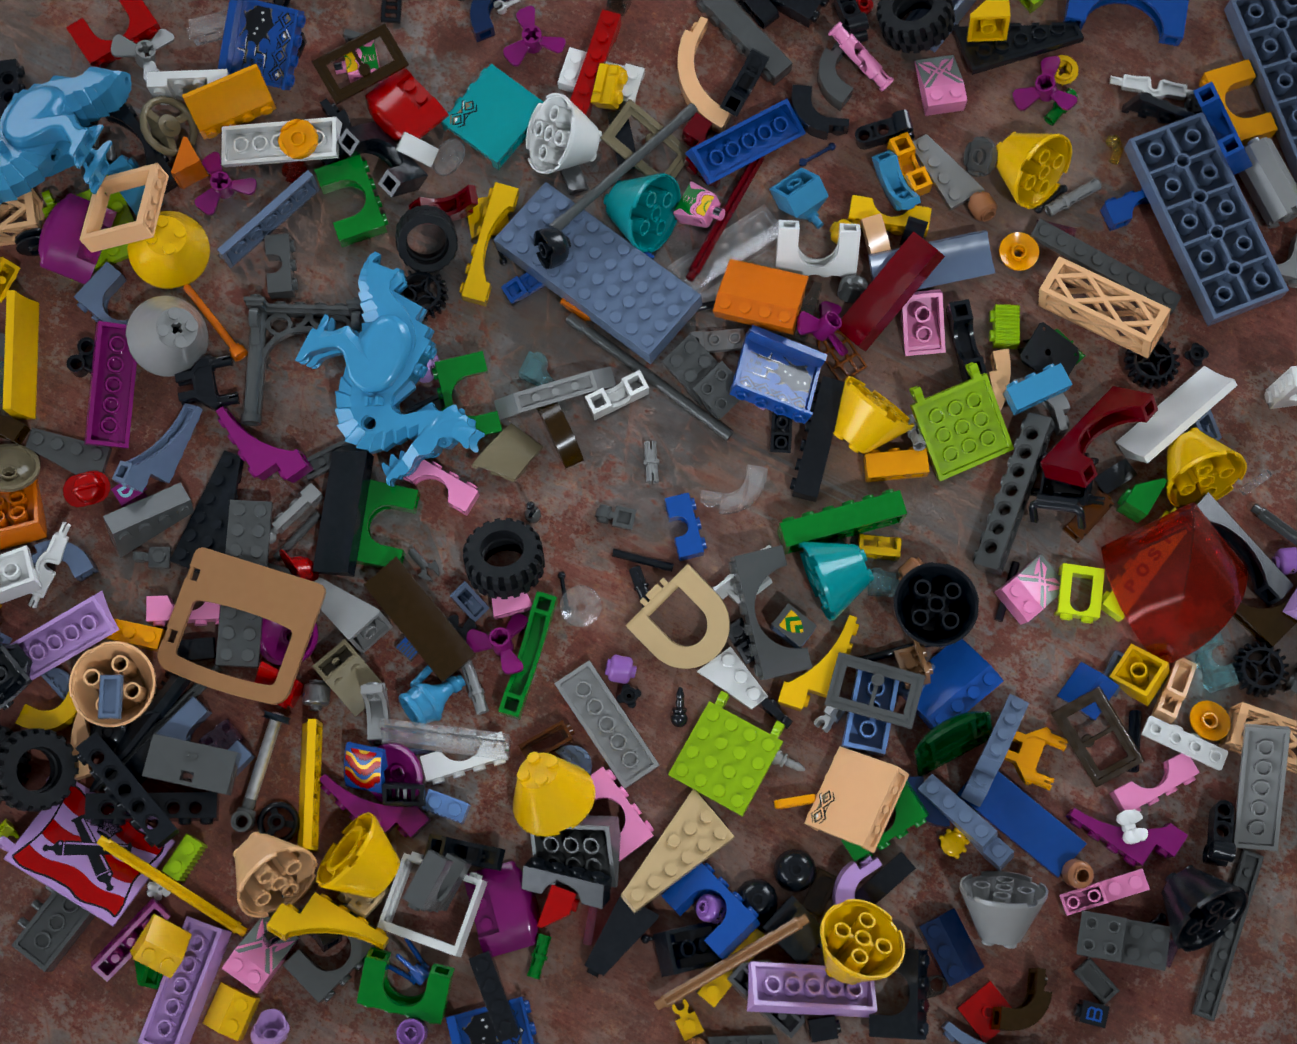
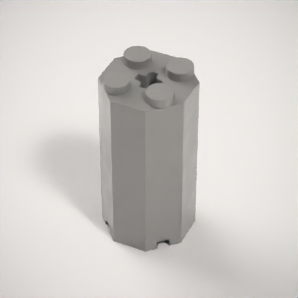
M1259 137L1251 139L1245 150L1253 166L1238 174L1268 228H1276L1280 226L1278 222L1287 223L1297 217V184L1271 138L1264 137L1259 139Z

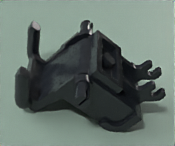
M1045 452L1044 455H1043V458H1044L1049 452ZM1092 457L1094 465L1096 466V464L1099 463V459ZM1043 471L1040 489L1033 488L1030 495L1037 497V500H1033L1029 504L1030 522L1038 523L1037 509L1076 513L1078 529L1085 530V512L1079 505L1097 504L1104 506L1105 502L1103 501H1105V497L1093 496L1091 494L1093 480L1084 488L1046 478Z

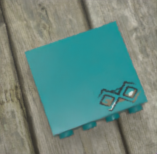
M490 64L488 68H484L481 71L475 83L472 82L468 86L465 95L456 100L453 109L450 112L447 111L449 116L442 121L443 130L449 129L492 161V166L499 171L526 139L530 118L539 103L543 104V101L493 64Z

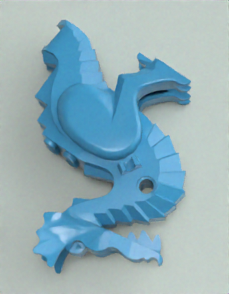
M91 66L80 76L71 78L53 75L49 82L33 84L28 90L22 89L19 93L13 95L0 120V205L3 202L18 200V197L31 192L32 188L44 182L46 177L53 176L72 166H76L78 169L81 166L85 168L83 179L86 184H89L91 193H97L110 169L106 154L112 145V141H106L98 150H94L93 145L104 126H87L91 125L90 122L110 116L109 113L118 111L127 102L126 100L132 90L131 75L129 73Z
M374 252L368 256L358 280L360 306L364 311L361 315L365 323H362V331H354L350 326H344L336 330L335 319L331 317L329 321V316L324 314L317 330L314 328L310 330L295 361L303 365L307 364L306 366L312 369H317L325 360L344 355L346 367L344 375L340 379L339 390L335 391L337 404L335 412L339 422L336 426L345 436V442L356 445L358 449L367 450L369 453L375 454L381 451L388 452L395 445H402L409 439L415 440L406 453L402 450L400 451L399 459L394 454H391L389 466L384 462L382 463L387 485L395 487L396 480H403V477L412 475L424 459L436 458L442 453L443 449L450 450L459 442L464 448H470L473 452L478 453V441L485 437V433L477 430L475 427L476 420L468 418L463 408L458 409L455 404L443 411H439L435 404L431 402L417 412L401 413L400 403L417 389L415 385L420 378H424L428 370L426 366L429 360H433L437 354L436 344L431 341L435 331L422 323L428 310L400 295L408 286L404 271L399 268L392 270L380 265L381 254Z

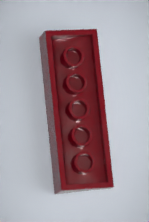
M913 231L867 289L841 318L842 326L839 330L866 352L945 256Z

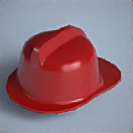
M99 471L76 474L68 478L63 487V496L66 502L74 507H84L105 500L110 492L108 477Z
M283 549L279 550L286 568L292 571L294 576L310 581L318 579V574L312 572L314 564L310 559L304 556L289 557Z

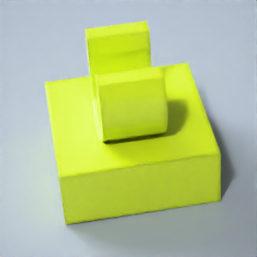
M5 819L0 824V837L14 836L18 839L19 835L14 830L13 823Z

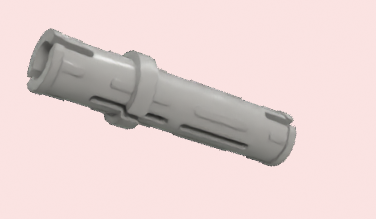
M1094 178L1070 193L1060 195L1058 199L1044 206L1046 214L1052 217L1062 210H1068L1074 203L1101 190L1099 180Z
M471 660L461 670L468 686V696L472 699L476 714L482 715L490 710L484 697V688H481Z

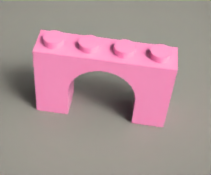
M601 767L591 775L596 790L595 801L600 799L612 800L621 806L625 814V825L620 833L619 862H621L654 837L652 834L654 829L647 820L645 822L642 821L639 816L642 812L635 803L631 805L626 799L629 795L623 786L618 788L614 780L617 778L612 771Z

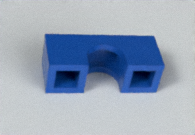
M689 492L665 498L664 503L669 522L682 521L688 527L686 534L675 537L674 542L679 561L704 556V549H707L705 538H700L699 530L702 527L699 517L695 518L693 511L697 510L694 498H690Z

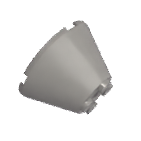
M157 296L144 301L133 311L126 327L130 354L142 368L158 376L170 377L175 376L174 374L191 371L207 351L209 334L205 320L193 305L181 298Z
M981 871V876L972 877V874H969L960 881V891L976 931L982 939V944L987 946L997 944L1009 949L1016 948L1017 943L1022 941L1048 898V889L1043 883L1040 882L1038 885L1032 882L1031 877L1013 872Z

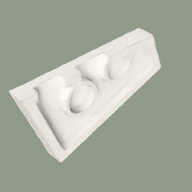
M731 646L697 671V673L726 691L750 710L762 703L765 698H768V695Z

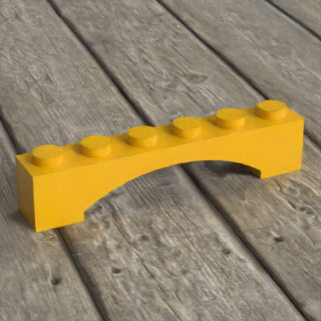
M495 182L494 188L489 190V205L484 207L482 218H484L483 225L478 227L476 237L479 238L477 244H473L471 250L472 262L467 264L465 270L467 275L466 282H462L459 293L462 294L463 301L487 306L492 289L491 283L486 282L485 276L487 247L492 233L500 221L509 212H515L520 195L519 188Z

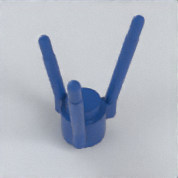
M404 938L421 966L418 963L413 966L400 954H396V958L410 972L407 974L389 964V969L406 978L413 985L417 983L421 986L429 976L430 971L428 968L430 966L423 960L411 941Z

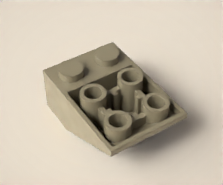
M346 639L312 666L355 717L366 709L361 695V685L369 682L382 683Z

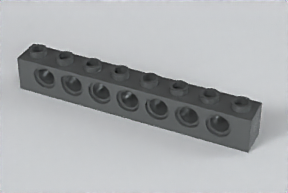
M1028 412L1027 417L1021 423L1022 431L1020 437H1017L1015 440L1013 456L1009 457L1007 463L1008 470L1002 476L1000 492L994 498L995 506L993 511L988 514L987 528L982 532L979 550H976L973 556L974 564L979 570L1000 576L1003 573L1041 467L1040 461L1048 448L1055 428V423L1051 417ZM1038 434L1035 439H1029L1031 435ZM1025 453H1031L1028 458H1022ZM1024 471L1021 477H1015L1018 472ZM1012 490H1018L1014 496H1009ZM1005 509H1011L1009 514L1002 515ZM998 528H1004L1002 533L995 534ZM991 547H997L994 553H988Z

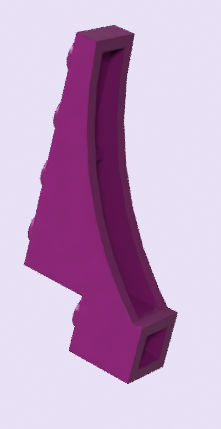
M223 406L216 410L219 416L218 422L224 429L228 430L229 434L227 436L229 440L239 448L238 454L243 461H247L250 466L248 471L254 478L257 477L264 481L278 471L283 480L295 483L314 470L305 454L300 450L289 451L265 444L247 432L230 410Z
M327 774L319 778L322 783L320 786L322 790L328 795L332 793L337 798L334 802L343 811L347 809L351 813L349 817L352 821L361 814L370 812L376 816L386 835L399 825L400 827L397 829L405 838L408 836L414 838L432 821L418 806H383L348 792Z
M1076 808L1070 809L1066 815L1070 819L1069 823L1078 829H1081V827L1085 829L1091 839L1097 842L1099 840L1106 844L1105 848L1114 854L1118 852L1124 857L1123 860L1133 867L1135 865L1142 866L1154 847L1156 848L1155 852L1164 858H1167V856L1169 858L1175 857L1188 837L1179 828L1171 823H1167L1162 828L1147 829L1148 836L1145 841L1126 844L1122 838L1124 834L1122 827L1098 821Z

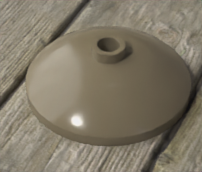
M1 444L0 492H14L31 485L40 473V460L37 454L23 445Z

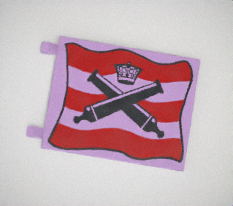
M76 782L75 787H70L69 790L72 793L68 798H62L63 802L58 806H52L49 810L41 811L15 844L5 836H1L0 848L8 852L4 860L114 927L149 878L111 853L103 850V847L97 844L99 838L102 835L108 839L111 838L112 841L156 869L174 846L175 841L171 839L160 849L156 845L151 847L143 838L147 834L142 828L137 831L131 822H126L124 826L112 825V822H104L103 826H91L84 819L86 793L95 792H89L90 789ZM108 805L104 808L105 815H110L114 811L113 805Z

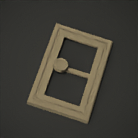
M631 99L626 102L600 137L625 160L633 152L615 136L631 115L652 132L645 136V142L663 128ZM671 134L663 143L678 155L664 174L675 178L685 165V158L687 157L685 152L689 148ZM643 160L634 166L644 176L658 174Z

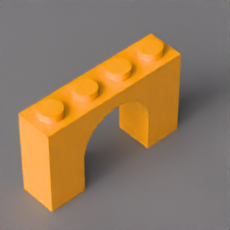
M1249 59L1207 71L1199 82L1200 87L1211 81L1213 82L1243 146L1248 145V142L1255 137H1259V139L1264 137L1271 138L1278 130L1271 112L1251 118H1241L1234 115L1227 108L1225 102L1226 93L1251 85L1256 77Z

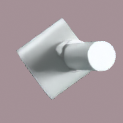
M497 0L493 5L495 8L502 6L497 12L503 15L508 7L521 0H510L505 3L502 0Z

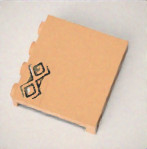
M839 746L804 824L816 831L820 830L874 853L909 774L898 766Z

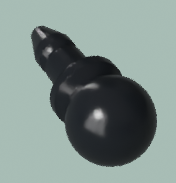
M679 687L676 693V707L672 708L674 713L671 716V722L675 727H683L688 721L686 715L687 708H684L683 688Z

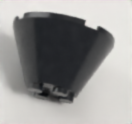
M933 562L919 565L910 570L897 586L894 595L896 619L902 630L910 638L923 645L932 647L952 645L963 639L972 630L978 618L979 597L977 590L970 578L952 565Z
M1193 865L1187 866L1177 874L1175 872L1170 873L1165 879L1167 883L1161 892L1174 943L1178 949L1182 948L1185 952L1204 948L1225 934L1224 929L1231 922L1236 924L1241 918L1249 900L1248 894L1241 887L1198 870Z

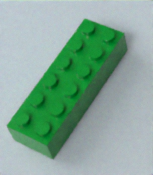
M894 489L883 491L880 496L867 495L862 498V501L854 502V500L843 502L840 507L827 506L822 509V512L814 513V511L803 513L800 518L794 519L793 516L784 518L782 523H779L777 534L786 555L803 550V547L799 548V543L801 542L830 543L839 538L844 539L902 523L907 515V511L900 490L894 491Z

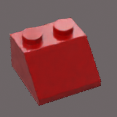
M261 661L254 683L274 684L279 670ZM295 679L288 698L277 705L284 709L287 706L294 708L303 692L304 685Z
M552 885L537 927L545 928L570 916L572 911L576 912L580 900L577 899L578 894Z

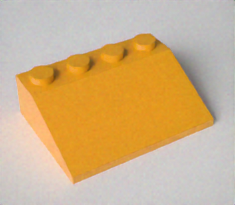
M257 63L182 95L204 140L216 137L222 132L223 126L249 123L256 117L268 115L277 109Z

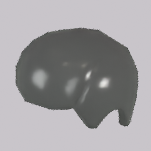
M859 275L845 276L838 285L837 296L844 302L855 303L869 284L866 279Z

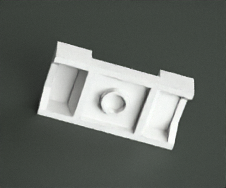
M569 47L558 80V89L573 93L587 52ZM606 61V63H605V64H609V65H610V64H612V65H619V64H615V63L608 62V61ZM627 63L625 66L619 65L627 71L628 75L627 83L623 86V101L619 104L620 107H623L629 99L635 103L641 81L645 76V68Z
M228 70L147 72V88L153 98L167 96L176 99V95L182 97L187 92L227 76Z

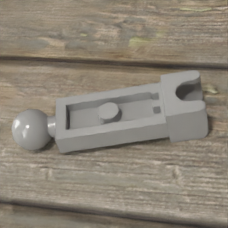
M744 328L690 332L709 353L742 350L745 339Z
M312 483L308 484L300 492L302 496L299 499L295 498L289 504L290 508L284 513H279L274 518L270 534V544L276 541L278 533L282 534L309 507L315 508L325 498Z

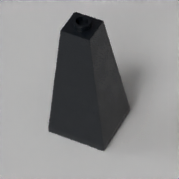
M620 895L584 965L588 967L586 972L597 978L599 974L604 976L657 921L659 915L645 907L634 914Z

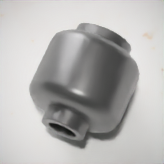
M309 680V683L303 687L302 703L309 706L310 711H321L322 707H327L330 703L331 688L323 680Z

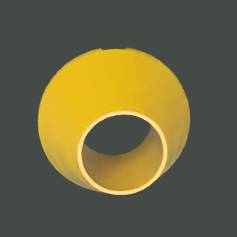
M366 812L354 819L341 832L344 834L337 845L333 843L325 854L316 875V882L319 883L318 885L321 888L375 898L394 879L400 866V859L376 816Z

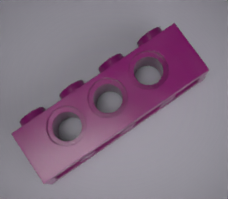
M153 897L91 961V968L108 982L132 957L130 950L153 914L168 920L171 917L169 911Z

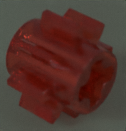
M286 162L283 165L282 175L286 177V182L293 183L307 171V168L303 166L304 162Z

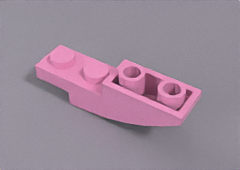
M1142 868L1090 884L1086 888L1060 894L1065 913L1068 916L1150 890Z

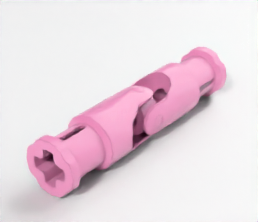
M838 22L828 32V35L833 36L839 43V47L859 66L861 71L869 79H873L880 87L879 90L881 92L893 82L894 79L882 70L881 64L870 55L853 34H849L843 28L841 22Z

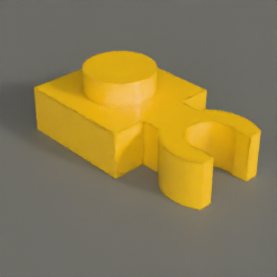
M683 999L684 1008L682 1010H678L675 1004L672 1005V1009L681 1017L675 1020L684 1041L704 1032L695 1011L688 1013V1002Z

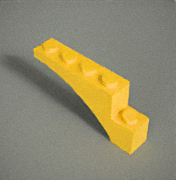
M848 616L837 642L817 665L791 682L784 681L777 701L779 705L801 712L803 707L807 708L810 700V695H807V692L827 697L838 653L841 652L848 655L851 653L853 644L850 643L851 636H856L859 624L856 623L857 617Z
M315 892L300 914L295 906L291 904L286 906L281 903L266 925L269 932L285 942L288 938L294 936L330 933L358 938L382 950L389 943V937H387V933L378 927L376 929L368 925L369 922L361 916L356 918L351 915V911L341 904L339 906L332 903V899L323 893L319 895Z

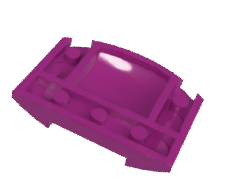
M70 193L55 205L43 225L38 248L41 259L39 263L40 267L86 284L92 277L102 250L91 253L79 240L90 201ZM106 209L101 230L112 227L117 214L116 211Z
M514 861L503 863L501 871L482 869L473 872L482 875V880L488 882L474 919L483 953L491 951L493 957L535 945L537 941L535 938L539 928L537 927L539 922L537 899L534 892L522 889L523 872L516 866V863ZM464 881L467 896L471 902L476 885Z

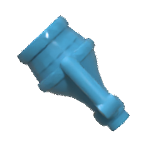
M427 665L411 681V688L406 693L399 695L398 699L404 712L417 728L421 729L427 723L441 720L448 698L453 693L461 691L462 687L466 685L461 675L451 676L446 680L447 682L431 685L422 683L433 672Z

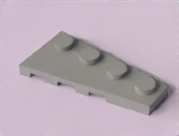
M927 134L913 141L916 148L915 156L922 167L925 166L934 187L950 211L969 201L972 194L985 191L977 181Z

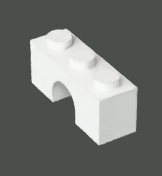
M638 370L622 378V381L613 388L607 390L601 388L586 395L585 403L595 421L648 395L649 386L641 371Z

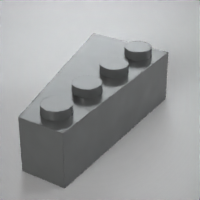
M180 482L103 516L110 540L121 558L192 514L194 509L190 497Z

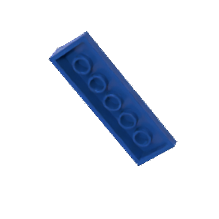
M787 98L692 147L685 154L701 173L707 185H710L805 135L806 132Z
M999 771L980 807L962 799L1056 878L1062 874L1061 871L1064 864L1074 859L1087 844ZM967 782L956 794L959 798L961 797Z

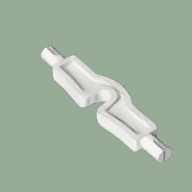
M1127 74L1123 78L1111 76L1109 84L1121 86V90L1136 93L1141 91L1148 92L1158 99L1170 98L1183 101L1185 97H1189V95L1194 93V90L1187 89L1186 84L1175 83L1165 79L1159 81L1157 89H1153L1151 87V78L1146 76Z
M62 522L59 532L53 535L48 549L37 560L35 571L42 589L30 593L33 595L28 606H32V608H37L40 598L46 595L50 584L56 576V572L47 567L46 563L59 565L63 559L69 537L66 535L71 527L67 522Z

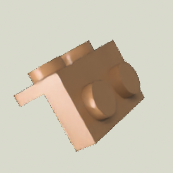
M914 640V646L894 651L898 668L925 675L923 685L931 683L930 674H933L931 663L926 662L925 657H927L924 645H920V643ZM904 682L905 688L910 689L911 684Z

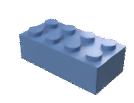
M856 669L850 700L869 705L874 688L871 681L873 673ZM884 677V683L878 686L873 706L894 712L899 681ZM848 712L841 747L883 757L886 753L891 723Z

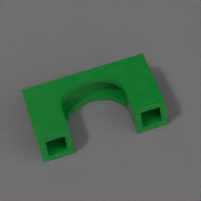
M360 154L314 169L323 194L346 187H353L362 191L366 196L365 205L358 214L333 223L342 248L387 233L386 225H389L386 214H381L379 208L383 207L379 195H374L373 190L376 189L373 178H368L367 172H370L367 161H362Z
M483 351L435 362L432 372L434 380H439L440 387L437 388L439 400L443 399L445 407L441 408L442 411L454 405L452 392L459 381L488 372ZM498 411L468 416V418L476 420V429L485 433V436L502 432Z
M370 480L357 564L383 569L395 557L403 564L406 554L404 550L375 542L370 534V526L375 516L385 510L393 509L416 514L421 495L419 490L398 485L391 487L387 483Z
M908 780L895 805V822L888 831L883 832L877 845L880 851L891 845L889 840L895 836L899 840L909 833L907 829L914 825L918 828L926 823L925 817L930 815ZM841 839L855 862L859 859L864 860L869 856H873L871 852Z
M370 947L365 957L356 1003L368 1008L382 1009L387 1013L405 1015L407 1018L425 1020L430 1024H441L446 1013L455 968L434 963L429 972L426 990L417 996H405L396 992L388 980V969L392 952Z

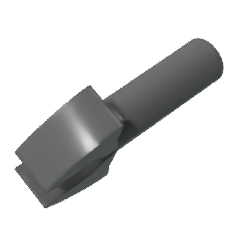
M411 548L408 551L411 558L421 568V573L418 574L421 579L433 582L430 576L427 575V569L434 570L440 576L439 567L435 560L432 563H427L415 548Z

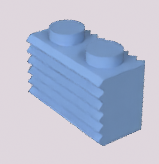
M431 789L428 790L425 798L426 805L422 806L423 810L447 818L461 825L465 823L471 807L469 803Z

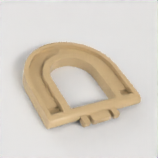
M687 564L670 582L663 577L660 582L664 587L662 588L657 583L646 594L650 601L648 602L643 597L640 603L644 607L626 624V627L660 661L669 666L682 669L700 667L713 660L724 648L730 632V616L725 602ZM678 587L704 612L707 619L705 636L700 642L690 646L679 645L672 641L649 617Z

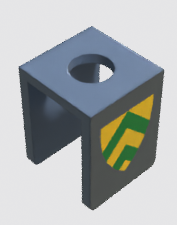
M788 603L771 624L770 629L792 647L799 649L806 643L817 626Z

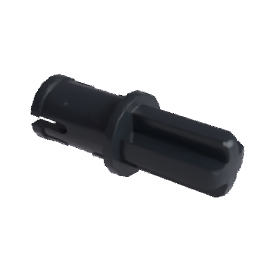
M640 566L632 567L629 569L635 586L634 591H637L640 600L644 597L649 602L650 600L646 594L650 591L648 588L650 584L646 582Z

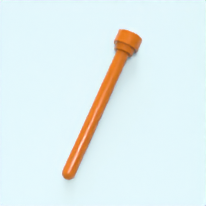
M189 284L184 285V291L230 348L229 351L233 360L238 362L245 358L248 354L246 348L232 339Z

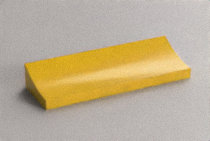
M7 290L3 410L16 420L36 419L39 302L28 299L15 290Z
M308 719V722L302 724L298 814L300 826L298 829L297 846L309 851H318L321 794L319 778L321 777L323 723L317 719Z

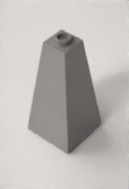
M320 577L313 581L323 585L326 589V596L321 611L362 655L393 627L376 607Z

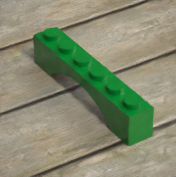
M539 591L536 592L517 657L522 662L524 669L519 673L511 674L498 710L501 715L517 720L521 719L558 603L556 596Z

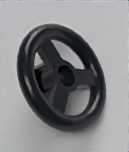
M282 801L273 802L265 806L257 820L260 834L265 833L273 836L276 831H280L284 827L292 828L289 834L279 838L287 842L297 834L300 826V818L296 809ZM277 808L288 810L293 817V821L285 820L284 816L278 813ZM270 811L272 815L268 818L267 821L270 829L266 832L264 828V818L266 814ZM276 819L281 820V824L279 826H275Z

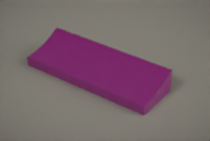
M98 321L96 324L84 445L129 448L137 362L129 351L126 324Z

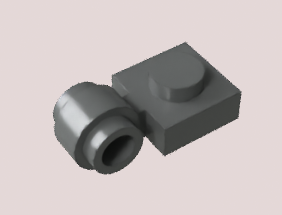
M600 504L599 508H597L595 514L597 522L608 524L609 520L613 519L612 527L632 531L637 510L616 505L615 512H613L611 506Z

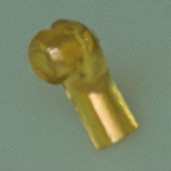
M1109 135L1106 138V144L1112 146L1113 149L1109 162L1118 165L1124 148L1120 137Z

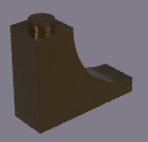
M1233 596L1221 605L1257 641H1266L1267 647L1274 646L1297 623L1296 619L1282 612L1290 598L1279 606L1264 609L1245 605Z

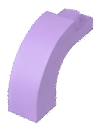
M869 856L861 860L859 866L851 860L842 868L833 887V905L848 899H855V890L858 883L882 866L877 857Z

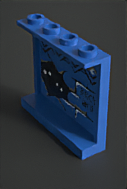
M229 0L218 69H227L228 75L257 63L266 85L280 88L281 90H291L295 82L294 68L297 67L299 60L297 52L302 44L301 30L306 22L305 11L259 0Z
M752 325L745 335L729 395L755 404L759 408L773 411L777 415L791 418L795 422L805 424L813 415L810 409L820 369L826 361L827 354Z
M524 996L508 1000L521 1029V1035L499 1043L487 1008L482 1007L446 1017L452 1044H535L533 1035H536L537 1032L534 1021L530 1022L528 1013H531L529 1000H524Z

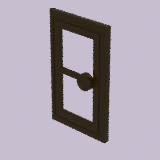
M385 22L312 61L336 105L409 66ZM381 37L394 61L371 72L370 66L362 63L355 50ZM352 52L359 64L358 71L364 77L340 89L326 65Z
M1100 686L1051 712V715L1096 788L1145 761ZM1096 702L1110 727L1095 736L1085 734L1080 739L1067 717ZM1114 731L1128 756L1100 771L1086 747H1092L1097 739Z

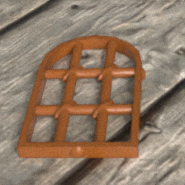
M837 330L834 333L841 335L845 339L841 342L843 344L847 342L854 351V354L851 356L846 354V359L840 362L834 354L833 350H835V347L830 348L826 341L822 342L827 348V351L824 353H830L836 361V365L832 367L827 359L825 363L836 379L841 380L834 369L840 367L847 378L848 376L854 377L868 366L852 345L850 339ZM819 340V341H818V351L822 352L821 349H820V340ZM855 356H857L863 364V367L860 369H858L852 361V358H854ZM847 361L850 362L856 371L851 375L843 367V364Z

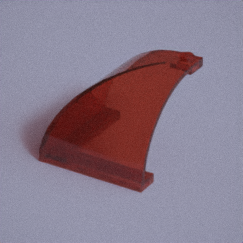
M1195 502L1101 547L1109 582L1131 628L1149 653L1169 664L1191 654L1216 636L1232 618L1245 594L1248 579L1247 568Z

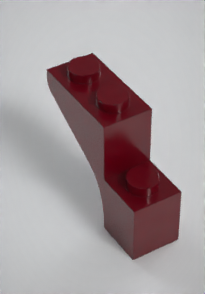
M696 112L682 131L684 142L692 147L706 141L712 131L713 123ZM686 157L685 168L687 172L691 175L699 176L707 185L696 166ZM720 180L708 186H713L717 189L720 185Z

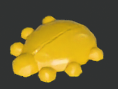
M956 827L954 831L947 829L944 836H939L943 852L956 859L960 858L959 854L967 851L965 845L970 843Z

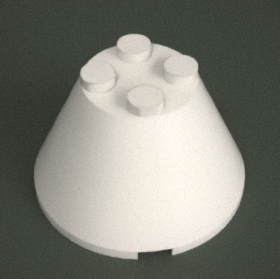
M560 93L547 95V99L543 104L539 103L536 106L527 128L526 149H529L530 158H528L530 166L538 173L550 174L589 161L593 162L597 156L602 131L598 130L597 126L565 95Z

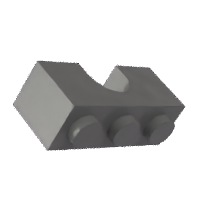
M289 233L264 235L265 254L268 260L282 262V267L279 271L267 274L268 294L271 299L295 297V290H298V280L294 278V271H297L296 259H293V252H296L295 240L291 239Z

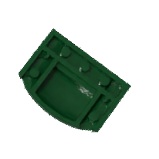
M989 711L959 714L931 729L919 742L914 751L918 776H924L988 741L992 732L991 714Z

